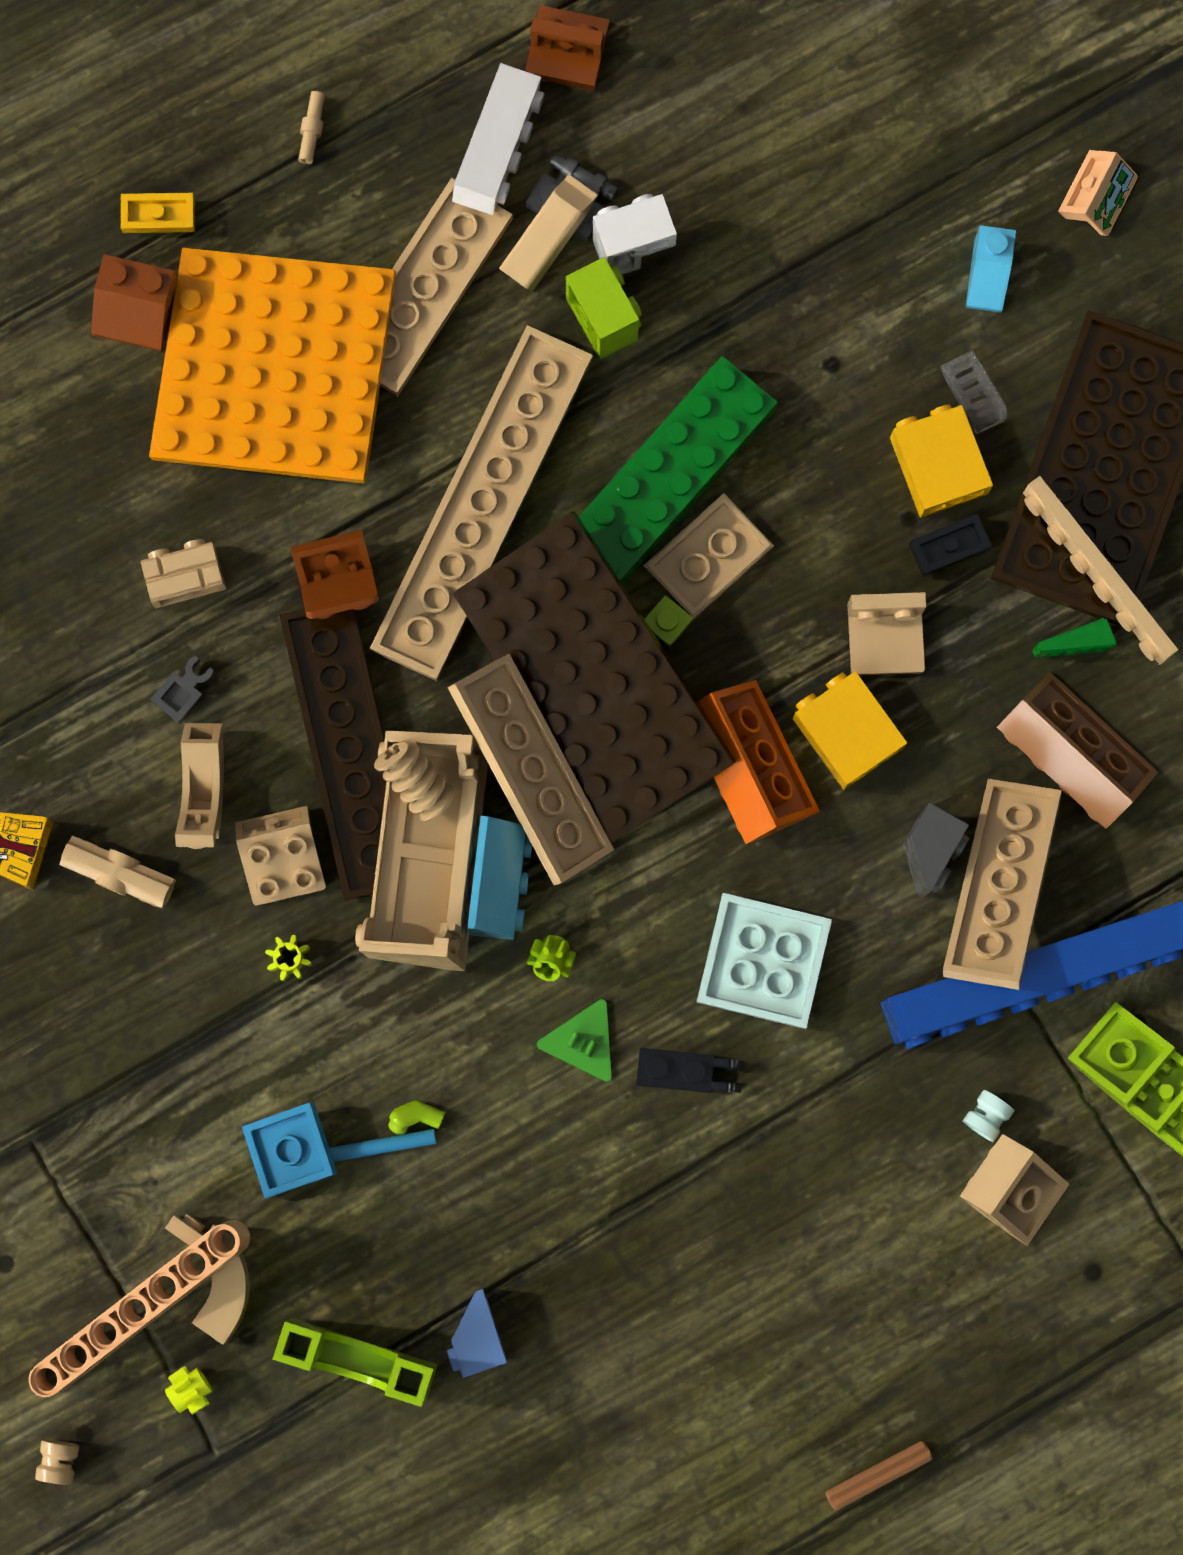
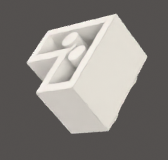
M645 194L634 199L630 205L618 208L616 205L608 206L597 213L598 215L593 216V243L599 259L605 257L610 267L616 265L621 275L640 269L641 257L676 246L677 233L663 194L654 197L652 194Z

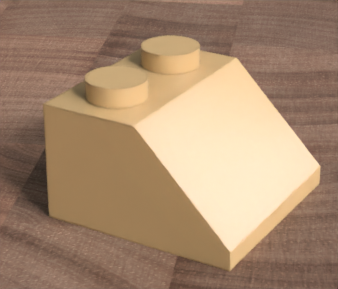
M1002 1134L997 1143L990 1149L988 1156L977 1172L968 1181L960 1197L983 1216L1028 1246L1069 1186V1183L1033 1151Z

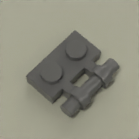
M556 153L550 162V166L560 171L561 174L556 180L544 173L526 201V208L538 214L554 189L570 174L598 195L589 213L574 232L575 236L588 242L593 235V216L598 215L597 213L605 208L596 203L600 195L612 201L619 188L607 182L608 178L600 173L595 175L582 168L578 160L572 157L567 159Z

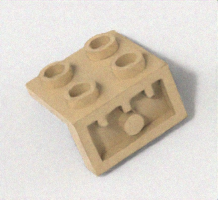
M926 593L851 595L847 604L851 674L855 671L859 676L923 673L925 662L922 613L926 608Z
M308 806L235 822L236 843L254 905L266 904L321 891L326 888L312 834Z

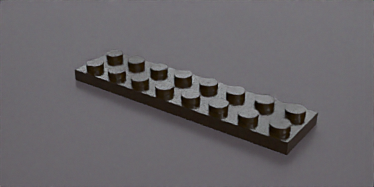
M305 609L279 614L344 900L349 901L373 895L387 783L383 778L384 771H377L374 763L378 758L379 745L385 740L355 611L351 609L338 612L326 619H309L306 616Z

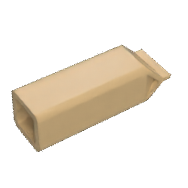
M568 174L554 189L499 269L533 292L587 216L598 195Z

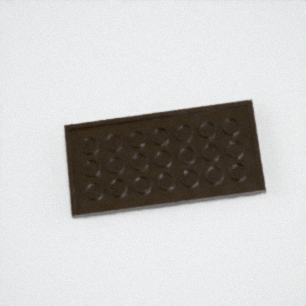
M1088 310L990 579L1098 619L1107 618L1109 623L1122 627L1116 618L1118 612L1109 601L1105 603L1097 596L1093 589L1095 583L1086 572L1082 574L1074 567L1070 560L1072 554L1064 544L1058 545L1051 538L1047 531L1048 524L1041 515L1035 516L1028 509L1024 502L1026 497L1023 492L1029 483L1041 476L1140 601L1183 481V344Z
M575 511L568 513L452 593L493 658L497 660L507 654L511 655L611 842L622 837L736 763Z

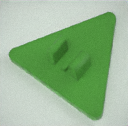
M603 999L598 1000L538 1040V1049L604 1082L610 1081L612 1075L606 1001Z

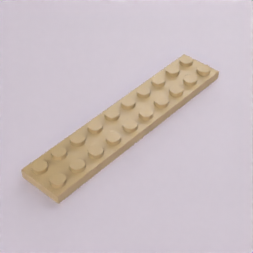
M528 325L526 326L370 647L372 652L438 681L468 619L452 593L494 565L593 360L592 354Z

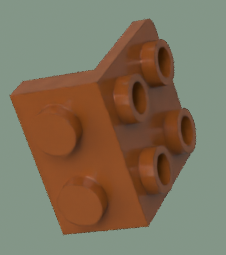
M362 530L291 547L307 618L326 619L338 612L351 609L362 610L378 602V592Z

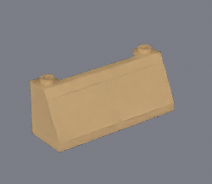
M386 731L385 741L379 745L378 757L395 743L403 740L415 741L420 751L426 754L428 761L435 765L437 772L443 775L445 782L452 786L454 795L450 805L442 813L430 820L421 821L420 812L412 813L408 807L410 802H403L400 798L401 792L393 791L391 787L393 781L386 783L370 917L365 918L363 924L357 926L356 945L359 947V952L371 959L465 971L469 941L467 927L480 818L483 816L489 764L473 735Z

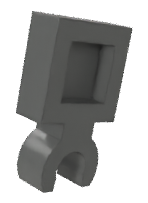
M193 656L188 660L185 667L186 673L182 678L173 671L150 699L152 703L178 724L185 720L204 697L196 690L198 686L208 684L215 675L212 668H209L204 675L198 676L194 674L195 667L200 663V659L197 656Z

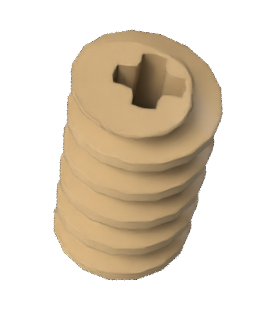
M403 740L391 745L379 755L374 763L377 771H384L383 778L385 781H393L391 787L394 792H401V800L405 803L410 802L409 810L412 813L420 812L421 821L436 817L450 805L454 795L452 786L445 782L443 775L437 772L435 765L428 761L426 754L420 751L415 741Z

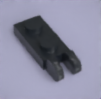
M640 1048L636 1086L711 1093V1091L741 1093V1084L731 1081L712 1082L713 1067L738 1071L743 1070L744 1061L714 1058L715 1055Z

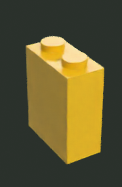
M950 404L940 406L930 412L931 416L917 420L916 416L903 419L896 423L897 428L893 429L890 436L920 518L989 494L993 487L962 405L951 408Z
M856 671L849 676L842 672L826 684L829 690L819 697H816L814 693L805 697L796 704L798 711L793 716L794 722L843 790L900 752L907 744L904 737Z

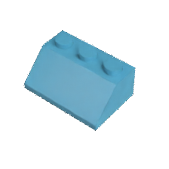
M481 816L467 927L470 935L514 940L515 931H523L525 910L518 909L520 894L527 895L529 873L522 872L524 858H531L532 844L521 824L488 816Z

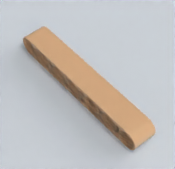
M232 1220L210 1229L39 1362L29 1375L31 1390L38 1396L50 1397L70 1387L240 1255L250 1242L248 1228L242 1222ZM224 1230L230 1231L235 1237L233 1249L227 1248L222 1242ZM195 1253L200 1254L205 1260L203 1272L197 1271L192 1264V1258ZM165 1276L170 1277L175 1283L176 1290L173 1295L168 1294L163 1288ZM136 1299L142 1301L146 1307L144 1318L139 1317L134 1312L133 1304ZM106 1322L111 1323L115 1327L116 1338L114 1341L107 1338L104 1333ZM77 1345L81 1346L87 1354L85 1363L77 1360L75 1356ZM47 1368L52 1369L56 1373V1386L51 1385L47 1381Z

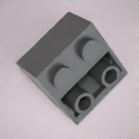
M928 803L922 810L903 843L916 893L922 898L931 891L937 893L938 889L942 888L951 872V869L946 867L949 859L955 861L970 838L964 835L969 826L968 824L931 803Z

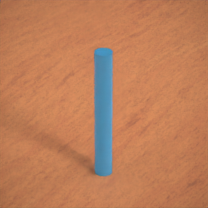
M434 1129L330 1147L334 1162L436 1144Z

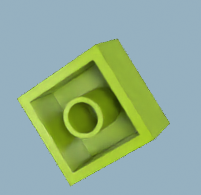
M605 257L566 276V300L599 360L638 341L639 327H641L638 317L642 316L633 296L627 298L621 287L625 282L616 265L610 267Z

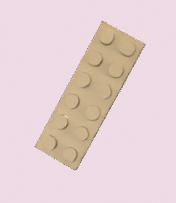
M453 178L450 179L392 268L396 272V282L380 386L397 397L513 220V214L498 205L494 215H490L452 202L455 183Z
M510 654L495 660L447 687L554 886L563 883L614 850Z
M993 779L987 780L945 958L943 977L1016 990L1020 989L1061 803L1062 790Z

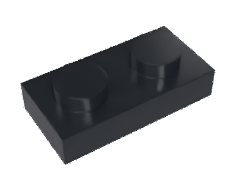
M978 514L969 516L909 542L923 577L988 551L992 547Z

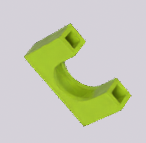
M294 1318L284 1322L273 1356V1360L307 1371L313 1369L322 1370L369 1384L384 1390L385 1396L420 1407L427 1400L438 1364Z

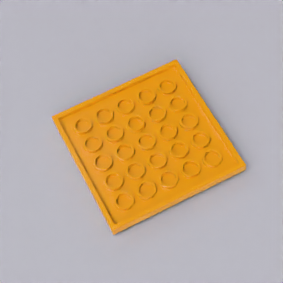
M182 248L149 457L154 461L366 484L396 282L395 269Z

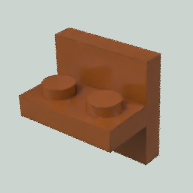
M540 5L537 18L533 17L531 25V46L525 72L540 76L543 81L595 91L609 29V19Z

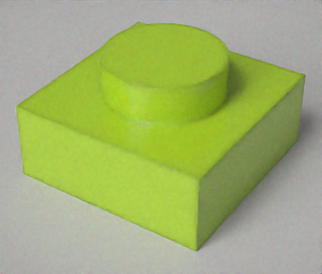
M665 595L645 618V621L656 638L670 648L692 623L693 617Z

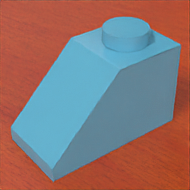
M980 225L974 239L966 308L1002 312L1012 266L1016 230Z

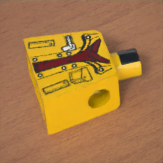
M0 812V876L34 890L54 822L43 816Z

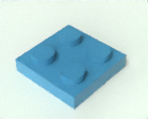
M309 1102L242 1126L265 1199L338 1174L315 1102Z

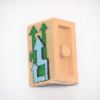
M1089 150L1058 212L1065 219L1087 221L1101 236H1108L1138 176L1117 152Z

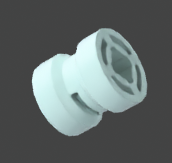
M983 1090L977 1098V1107L974 1111L967 1113L963 1123L982 1137L994 1142L1000 1134V1125L1003 1121L1009 1120L1015 1110L994 1094Z

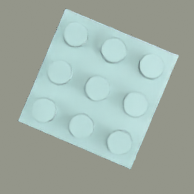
M723 893L696 1003L806 1029L832 919Z

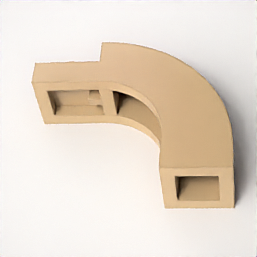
M185 723L181 739L182 800L175 832L176 847H189L192 849L214 847L215 839H219L223 807V728L220 723Z
M186 1214L184 1218L173 1215L165 1229L190 1246L204 1235L202 1230L205 1225L189 1214ZM224 1230L222 1242L227 1248L233 1249L235 1240ZM243 1253L212 1276L210 1295L192 1324L222 1345L227 1344L236 1332L248 1305L250 1280Z

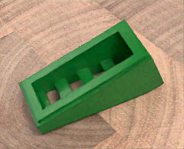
M1102 618L1039 642L1034 647L1033 654L1035 658L1107 652L1112 650L1117 644L1107 618Z

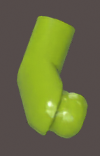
M414 1100L395 1108L389 1116L388 1126L393 1133L398 1135L405 1134L409 1126L418 1122L439 1129L446 1112Z

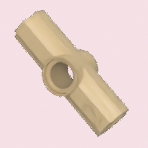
M74 836L66 844L59 864L62 867L95 880L97 885L123 896H126V894L131 895L140 901L164 909L169 901L176 882L175 879L140 865V861L113 849L107 851L91 842Z

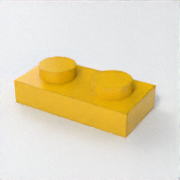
M121 194L122 233L195 232L194 194Z

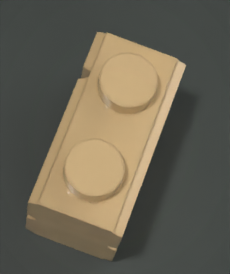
M204 539L192 540L183 545V550L170 553L169 549L155 550L148 554L149 559L141 561L149 597L155 609L226 590L217 551L212 542L205 543Z

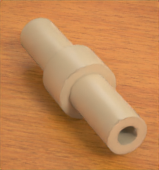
M319 91L311 92L307 116L302 118L300 134L303 135L298 161L304 164L313 163L316 141L322 134L324 122L321 120L325 94Z

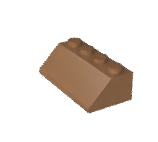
M1051 672L997 726L1011 744L1021 749L1039 770L1044 771L1059 785L1063 793L1071 796L1086 810L1091 819L1099 822L1105 829L1135 801L1158 774L1155 768Z

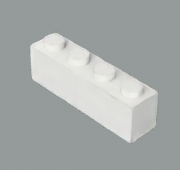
M500 63L456 177L452 202L490 215H494L498 203L504 205L510 189V183L506 182L509 172L513 174L517 172L522 153L517 151L521 142L527 144L533 128V123L529 122L532 112L539 113L545 93L539 91L540 76Z

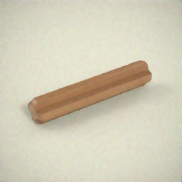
M920 1441L827 1490L826 1497L834 1510H839L931 1461V1452L928 1446L923 1441Z

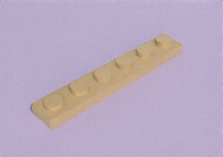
M1041 476L1029 483L1023 492L1026 497L1024 499L1026 506L1035 516L1041 515L1048 524L1047 531L1051 538L1058 545L1064 544L1072 554L1070 560L1074 567L1082 574L1086 572L1095 583L1093 589L1097 596L1105 603L1109 601L1118 612L1116 618L1120 625L1128 632L1132 630L1141 641L1139 647L1143 654L1151 661L1156 660L1159 665L1172 657L1178 651V648Z

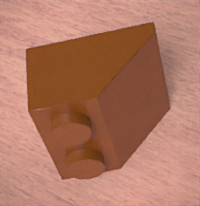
M103 254L94 288L92 336L162 352L171 320L175 289L178 282L175 271Z

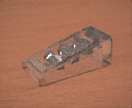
M973 350L940 366L959 406H963L968 422L975 434L1006 420L1007 407ZM972 367L973 372L956 379V374ZM977 380H978L979 383H980V384H978V385H976V386H974V387H972V388H969V389H967V390H965V391L962 389L963 387H965V386H967V385H969V384H971V383H973V382H975V381H977ZM986 394L987 397L971 404L970 400Z

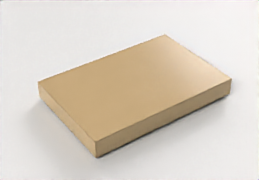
M723 493L644 565V569L695 620L772 550L774 545Z

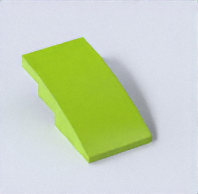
M1115 1002L1071 1053L1068 1060L1127 1112L1183 1157V1056L1175 1051L1173 1045Z

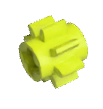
M296 935L291 936L289 943H283L279 937H276L278 946L275 950L265 951L267 955L273 957L274 961L267 969L270 972L278 968L282 970L280 980L284 982L288 974L292 973L297 978L302 979V974L299 970L303 965L307 967L312 966V963L304 959L303 955L310 950L309 945H303L298 948L296 946ZM287 949L291 953H298L293 958L295 965L289 967L286 963L280 964V961L284 959L282 952Z
M184 1366L168 1377L172 1385L165 1389V1393L179 1413L189 1409L193 1415L210 1404L205 1396L213 1390L198 1367L189 1372L187 1367Z

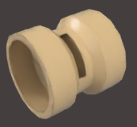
M43 1439L39 1451L43 1457L41 1464L36 1468L35 1479L53 1484L72 1485L75 1475L72 1464L73 1460L78 1457L80 1445L65 1441Z

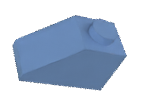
M484 1288L475 1291L451 1340L453 1348L447 1350L453 1371L461 1370L463 1378L507 1363L505 1351Z

